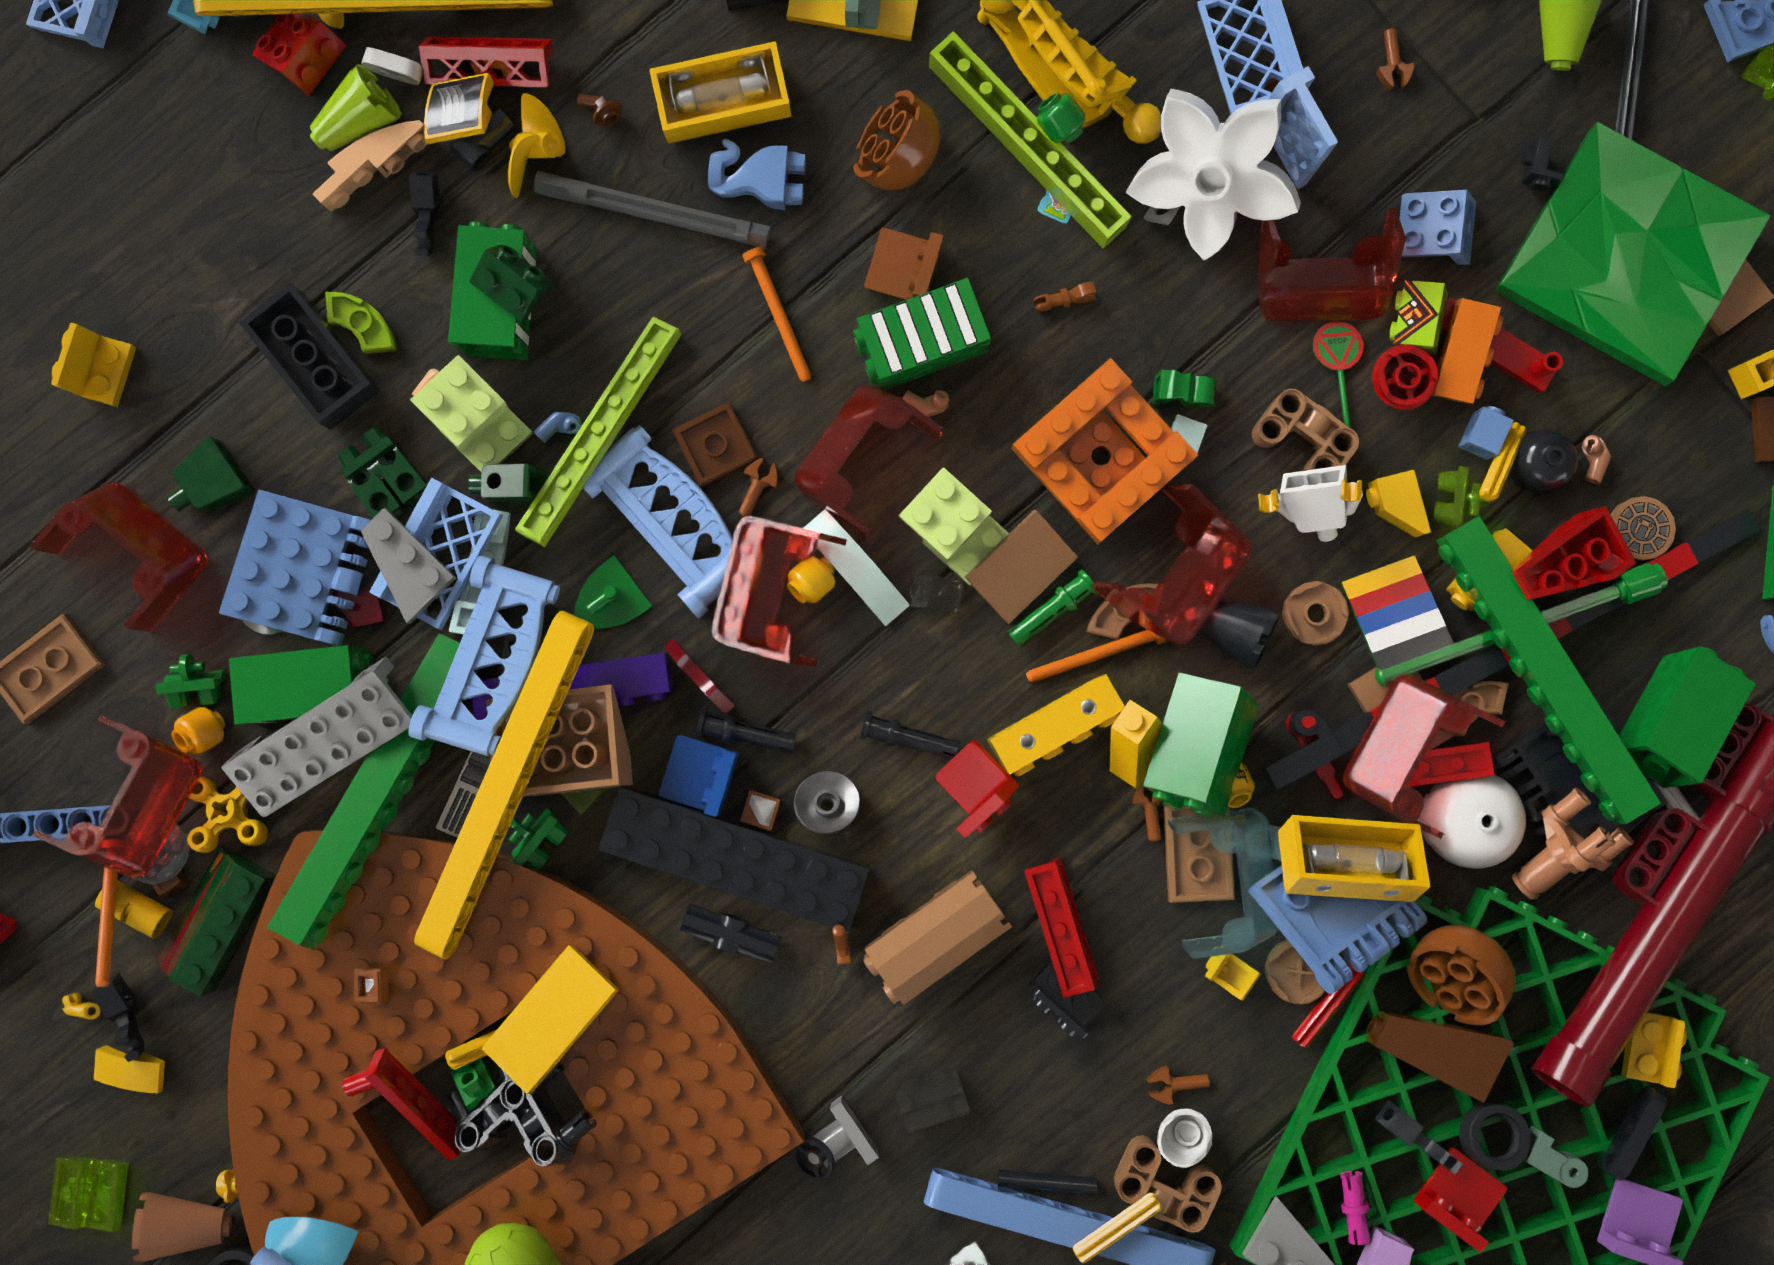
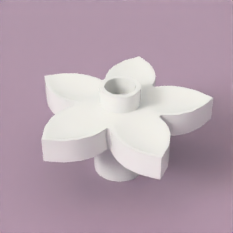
M1170 89L1161 114V131L1169 151L1150 158L1138 170L1126 193L1140 203L1154 208L1170 209L1182 205L1185 206L1183 223L1185 234L1192 248L1204 261L1218 252L1227 242L1237 220L1238 212L1249 218L1264 221L1281 219L1297 213L1301 201L1294 183L1278 166L1263 160L1270 153L1279 133L1282 119L1281 100H1258L1245 104L1235 110L1225 123H1220L1213 109L1204 100L1188 92Z

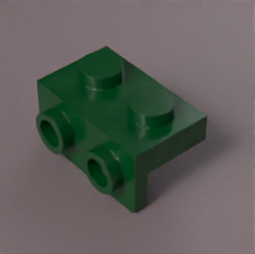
M502 244L485 249L469 281L519 321L528 319L540 294L550 290L553 284L545 277L541 269L529 265L519 257L516 250Z

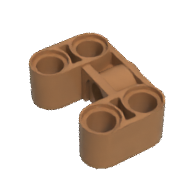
M1297 389L1284 390L1277 396L1252 430V439L1261 448L1274 447L1285 438L1289 431H1295L1313 444L1312 448L1316 451L1306 463L1304 471L1314 470L1317 462L1323 463L1327 468L1346 465L1359 446L1358 435L1353 429L1346 426L1329 410L1316 404ZM1283 399H1288L1294 403V413H1288L1283 409ZM1263 425L1273 426L1276 431L1275 439H1269L1263 434ZM1335 437H1341L1345 440L1347 444L1345 452L1335 447Z
M1144 1135L1131 1139L1113 1179L1114 1186L1121 1199L1133 1205L1148 1193H1153L1162 1205L1161 1211L1153 1217L1167 1221L1191 1233L1204 1229L1222 1190L1221 1181L1213 1169L1206 1164H1196L1188 1171L1182 1186L1174 1188L1155 1178L1161 1163V1153L1153 1140ZM1148 1147L1152 1149L1151 1156L1147 1160L1141 1161L1136 1159L1137 1152L1141 1148ZM1201 1177H1211V1184L1207 1188H1197V1181ZM1136 1178L1138 1185L1135 1189L1131 1191L1122 1189L1125 1180ZM1197 1207L1198 1211L1195 1217L1192 1219L1183 1218L1185 1209Z

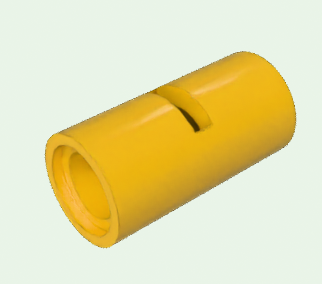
M117 880L115 918L152 939L157 938L169 924L173 911ZM102 890L95 901V907L101 910Z

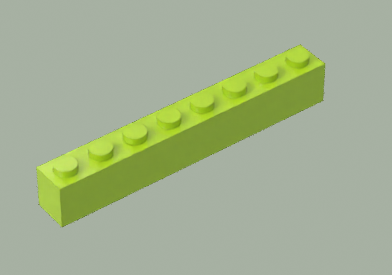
M954 31L930 52L929 68L1103 249L1127 228L1132 216L1061 142L1055 143L1049 139L1037 123V117Z

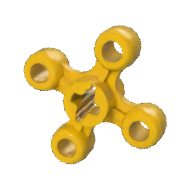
M198 776L188 782L186 787L188 797L195 802L206 804V815L208 817V821L203 826L194 828L188 835L187 842L192 850L199 853L212 852L218 845L219 834L227 828L235 829L238 839L248 846H259L266 841L268 837L267 827L258 820L248 818V808L246 806L248 800L237 786L231 793L221 795L217 791V785L209 778Z

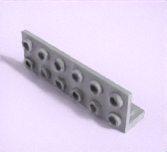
M387 656L362 671L346 688L264 739L260 736L238 750L221 767L222 770L262 817L273 813L409 728L412 715L387 684L389 680L386 676L394 668V665Z

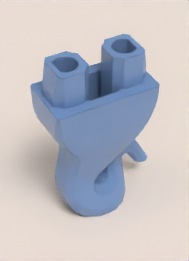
M724 139L722 141L723 146L728 150L714 152L710 155L708 186L714 194L724 198L751 195L759 199L766 206L780 210H786V205L803 204L804 186L803 184L788 183V174L805 175V154L789 152L788 146L765 147L753 154L731 176H726L724 173L725 169L736 163L740 157V148L737 144Z

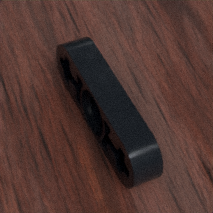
M1645 1086L1639 1091L1603 1156L1601 1162L1603 1172L1619 1181L1624 1180L1631 1173L1666 1108L1667 1096L1651 1086Z

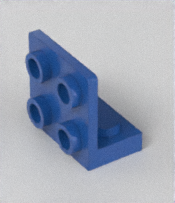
M677 735L659 796L704 810L705 814L711 816H720L740 753L683 735Z

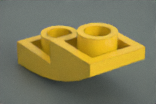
M105 1045L96 1049L94 1080L137 1092L158 1094L163 1091L165 1061L143 1052L140 1057L127 1062L124 1057L126 1053Z

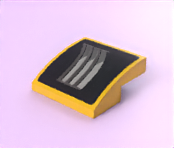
M489 73L431 85L424 121V135L427 144L485 134L492 116L487 101L494 82Z

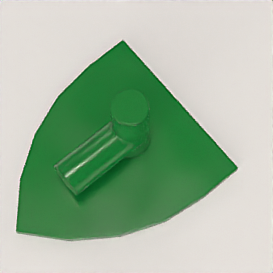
M614 555L601 564L585 582L575 605L574 616L592 623L594 629H606L632 621L650 609L652 605Z

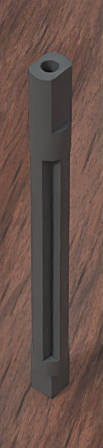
M538 171L535 175L534 192L537 194L728 238L736 242L765 249L770 238L771 226L696 210Z

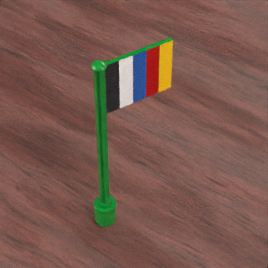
M1415 555L1341 582V586L1376 664L1375 680L1382 687H1386L1388 682L1495 644L1491 636L1493 630L1457 643L1453 642ZM1646 563L1626 570L1615 578V582L1608 588L1542 611L1541 614L1547 624L1615 599L1623 600L1626 604H1632L1661 593V590L1668 585L1667 577L1659 564L1651 565Z

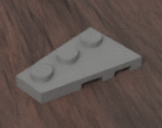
M383 508L361 530L407 624H411L456 579L388 509Z
M1277 1196L1273 1199L1242 1253L1246 1259L1256 1265H1334Z

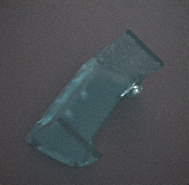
M1246 808L1226 811L1225 817L1213 814L1212 819L1198 815L1167 819L1168 826L1176 834L1209 830L1210 841L1215 849L1225 854L1237 853L1244 917L1228 921L1223 927L1222 935L1182 940V946L1189 956L1195 959L1241 953L1273 937L1279 929L1248 892L1254 884L1274 871L1269 824L1265 815L1256 809Z

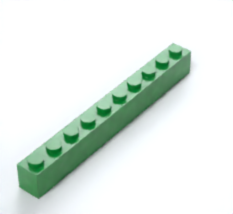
M1480 516L1436 540L1440 546L1438 547V552L1445 563L1451 564L1457 573L1455 578L1458 585L1464 592H1469L1475 602L1473 604L1475 612L1482 620L1488 622L1493 630L1491 632L1493 641L1499 648H1504L1510 657L1509 665L1512 671L1525 681L1528 686L1527 694L1535 705H1540L1547 716L1544 718L1546 725L1552 733L1559 735L1564 743L1562 748L1566 757L1572 763H1576L1581 770V780L1589 791L1594 792L1601 802L1599 809L1605 818L1613 821V823L1627 824L1661 804L1534 601L1525 598L1511 572L1513 568Z
M440 633L436 637L400 699L412 716L419 705L434 709L459 648V642ZM408 728L368 753L269 922L268 929L299 946L312 950L324 940L328 932L329 923L333 916L344 906L348 890L360 878L363 871L362 866L369 854L373 853L378 847L382 831L386 824H389L394 819L397 813V805L403 795L412 788L414 776L420 765H423L428 760L431 753L430 748L435 740L426 738L422 741L409 736Z

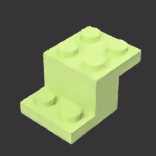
M459 355L410 399L481 473L483 465H501L533 434L508 408L506 402Z
M944 467L899 515L908 526L923 538V544L969 586L971 584L966 580L965 576L1009 534L990 516L992 511Z

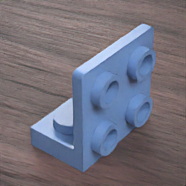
M1468 190L1403 194L1396 255L1400 258L1450 256L1457 265L1470 264L1476 201Z

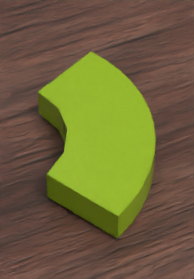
M325 292L328 324L344 327L352 331L358 338L363 353L373 354L397 351L395 338L390 326L375 308L362 299L350 294Z

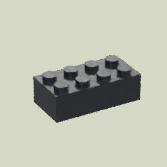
M291 282L239 322L317 423L330 430L381 391L305 293Z

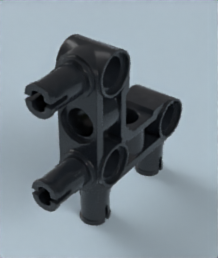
M490 1058L491 1063L494 1064L502 1079V1083L476 1109L470 1111L466 1107L459 1090L454 1091L450 1094L451 1097L446 1098L445 1102L449 1105L457 1121L455 1144L460 1151H490L501 1144L507 1138V1133L514 1126H517L525 1140L524 1146L527 1152L539 1166L567 1165L575 1156L577 1142L597 1125L595 1119L588 1122L593 1115L586 1109H581L571 1121L565 1124L547 1093L546 1086L565 1070L563 1064L556 1067L561 1060L532 1094H526Z

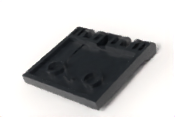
M1592 693L1597 703L1599 704V706L1601 707L1604 714L1606 715L1609 722L1611 723V725L1613 726V728L1619 736L1621 731L1619 730V728L1617 727V725L1615 724V722L1613 721V719L1601 703L1596 693ZM1545 722L1492 754L1495 770L1506 766L1517 758L1519 760L1499 772L1500 778L1504 780L1511 779L1524 769L1528 773L1530 778L1513 786L1519 796L1537 787V791L1522 799L1529 823L1541 820L1543 818V810L1551 804L1556 805L1574 788H1579L1591 801V804L1569 820V825L1584 839L1595 832L1599 826L1606 830L1604 834L1607 832L1613 833L1617 827L1627 830L1667 804L1655 783L1644 775L1661 804L1627 824L1613 823V821L1606 819L1599 809L1601 802L1598 797L1583 784L1580 777L1582 775L1581 770L1576 763H1572L1566 757L1562 748L1564 743L1559 735L1547 736L1549 728ZM1544 822L1537 825L1534 829L1538 836L1546 834Z

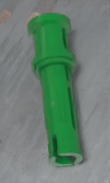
M1081 569L1078 572V577L1064 587L1059 586L1054 592L1055 596L1007 632L1020 648L1066 611L1074 612L1081 601L1091 594L1096 595L1099 590L1091 578Z

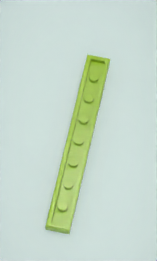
M655 317L651 318L515 528L519 534L543 547L547 545L682 335L678 328Z

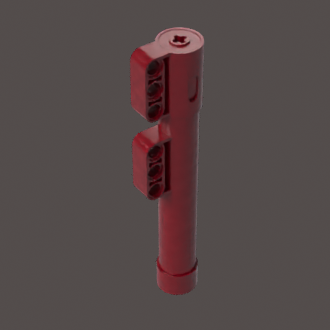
M1745 703L1740 712L1744 724L1741 726L1735 721L1724 741L1726 752L1719 750L1709 769L1708 779L1704 778L1702 783L1690 785L1709 798V805L1699 821L1679 808H1671L1653 814L1614 872L1613 882L1615 887L1642 907L1558 1035L1551 1037L1531 1068L1532 1072L1544 1083L1581 1106L1591 1107L1610 1078V1069L1763 834L1770 832L1774 825V717L1754 704ZM1666 817L1670 818L1674 823L1673 832H1670L1665 826ZM1649 843L1656 848L1657 856L1655 859H1652L1647 853ZM1631 870L1638 874L1639 883L1637 886H1634L1629 880Z

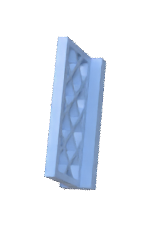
M60 0L33 1L26 25L32 29L83 40L99 48H104L119 0H72L74 4L61 11L57 4ZM52 7L55 16L46 22H41L43 11ZM79 13L74 29L69 28L66 20Z
M1201 0L1197 2L1230 115L1245 104L1258 100H1268L1272 93L1264 90V87L1270 77L1282 81L1303 69L1282 0H1257L1258 3L1252 12L1238 6L1241 0ZM1220 6L1228 11L1222 21L1219 22L1210 18L1207 10ZM1233 12L1247 18L1241 31L1226 25ZM1253 21L1266 27L1261 40L1246 33ZM1222 31L1236 37L1229 50L1217 45L1216 40ZM1242 40L1256 46L1250 58L1235 53ZM1261 49L1274 54L1275 59L1270 67L1255 62ZM1230 59L1245 65L1238 78L1225 72V67ZM1250 68L1265 74L1258 87L1243 80ZM1239 87L1254 93L1250 101L1235 105L1233 96Z
M1309 66L1278 82L1268 99L1281 100L1282 119L1273 147L1297 189L1308 183L1338 143L1308 90L1315 78Z
M433 478L430 479L405 527L435 557V552L450 548L453 563L445 567L449 571L455 569L457 581L453 587L445 589L437 597L440 598L442 609L436 619L428 615L427 608L417 617L442 630L455 606L456 600L459 599L470 579L478 556L483 555L503 515ZM452 497L460 500L463 513L449 518L446 508ZM468 504L476 509L469 510ZM481 513L491 516L486 528L475 532L471 517ZM465 519L469 534L454 539L451 524ZM444 527L448 542L433 546L431 536L434 530ZM471 540L473 552L469 558L460 560L456 545ZM380 571L370 593L398 607Z

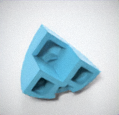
M284 1217L269 1223L265 1237V1247L268 1249L272 1248L292 1265H343L359 1231L321 1219Z

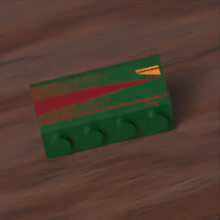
M223 845L219 846L156 960L168 978L199 997L214 992L265 902L276 874Z

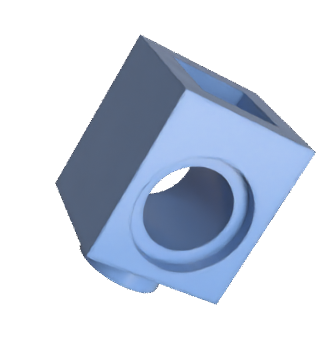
M1493 406L1482 407L1473 412L1458 447L1486 460L1498 456L1514 420L1506 417L1505 412Z

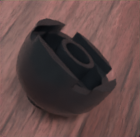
M1543 429L1530 432L1525 435L1509 472L1510 476L1518 487L1537 495L1556 492L1567 485L1577 472L1579 458L1576 447L1567 436L1559 431Z

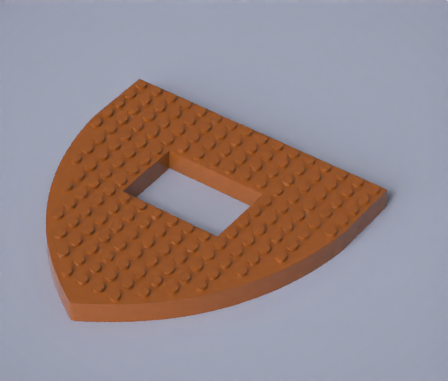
M324 829L299 833L294 838L271 886L249 947L237 994L230 1040L227 1096L231 1155L241 1211L254 1256L265 1246L266 1232L271 1221L284 1217H308L334 1222L359 1231L343 1265H465L473 1243L482 1233L496 1225L514 1222L531 1226L541 1232L550 1243L562 1265H613L804 1142L805 1131L739 1025L724 1005L687 965L636 922L590 892L542 868L538 870L525 863L523 866L513 862L514 857L498 852L460 942L454 953L445 960L415 945L414 939L456 841L426 835L382 831L378 847L367 857L362 866L363 871L360 878L351 885L345 896L344 906L333 916L329 923L326 937L312 950L299 946L267 928ZM568 945H573L619 989L558 1064L564 1065L565 1070L563 1073L586 1110L593 1115L588 1122L595 1119L596 1127L591 1129L577 1142L575 1156L567 1165L539 1166L529 1154L432 1216L365 1106L381 1094L374 1088L349 1097L343 1091V1080L348 1076L368 1069L375 1051L386 1048L413 1075L446 1054L447 1051L457 1047L513 1011ZM362 967L388 968L389 1002L381 1004L355 1003L354 969Z

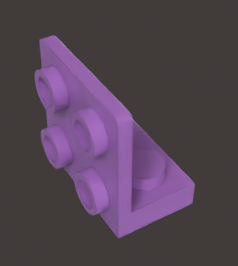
M1615 1179L1597 1241L1615 1254L1648 1265H1682L1683 1261L1671 1254L1672 1248L1670 1243L1683 1200L1678 1196L1626 1179L1621 1181Z

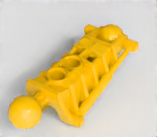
M980 0L981 9L977 15L979 22L984 25L990 24L1006 45L1017 66L1042 101L1056 92H1059L1060 95L1070 94L1085 112L1086 117L1085 122L1081 126L1082 129L1109 116L1115 110L1124 118L1123 128L1129 140L1137 144H1148L1159 137L1161 133V112L1158 107L1150 103L1140 102L1135 104L1126 96L1137 80L1133 76L1129 78L1117 70V65L1113 61L1109 62L1097 51L1094 45L1091 46L1087 41L1078 37L1079 31L1076 28L1072 30L1061 18L1062 13L1059 10L1055 11L1047 0ZM1015 6L1022 11L1020 14L1014 9Z

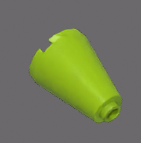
M1539 0L1544 61L1547 64H1551V70L1567 71L1571 70V65L1579 63L1602 0Z
M358 64L349 71L311 123L310 129L312 133L310 137L320 149L324 150L326 148L329 151H334L393 124L401 118V110L387 88L382 90L375 83L379 79L366 67Z

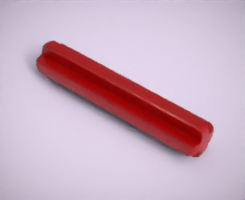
M1348 964L1347 966L1350 967L1353 974L1352 980L1346 984L1344 983V986L1334 994L1327 992L1294 1032L1292 1036L1294 1041L1303 1048H1308L1364 978L1365 974L1363 972H1357Z

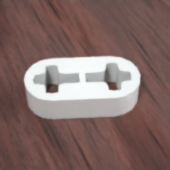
M367 47L361 62L362 66L374 73L412 85H419L423 75L422 66L417 62L375 48Z

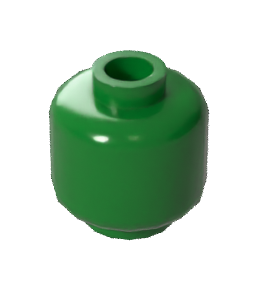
M1056 92L1045 99L1038 107L1040 113L1037 117V123L1052 142L1059 143L1066 140L1067 143H1071L1083 133L1081 126L1085 122L1086 115L1070 94L1060 95L1059 92Z

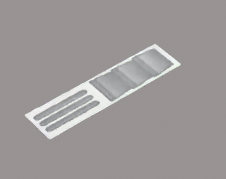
M470 751L438 821L437 829L458 838L490 765V755L484 756Z

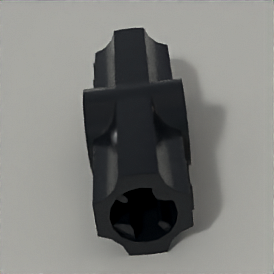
M691 903L688 906L680 931L712 942V945L720 950L732 954L742 953L770 964L773 963L782 938L780 935L752 926L749 921L728 913L719 914Z

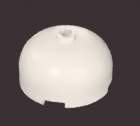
M1494 775L1436 783L1429 794L1426 793L1420 811V825L1427 844L1445 861L1461 867L1481 869L1492 867L1505 861L1516 851L1525 833L1526 814L1522 800L1515 789L1504 779ZM1485 815H1488L1490 817V822H1482V818Z

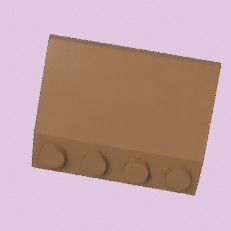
M613 685L569 689L523 797L633 785L630 750ZM493 699L486 700L487 707L492 704ZM514 707L497 729V736L502 737Z

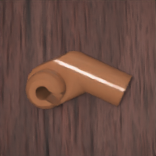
M907 390L900 404L927 418L943 413L948 408L950 399L949 395L943 390H938L934 395L921 398L912 391Z
M1590 435L1583 440L1582 444L1583 452L1590 463L1585 480L1593 484H1601L1611 455L1601 438L1596 435Z

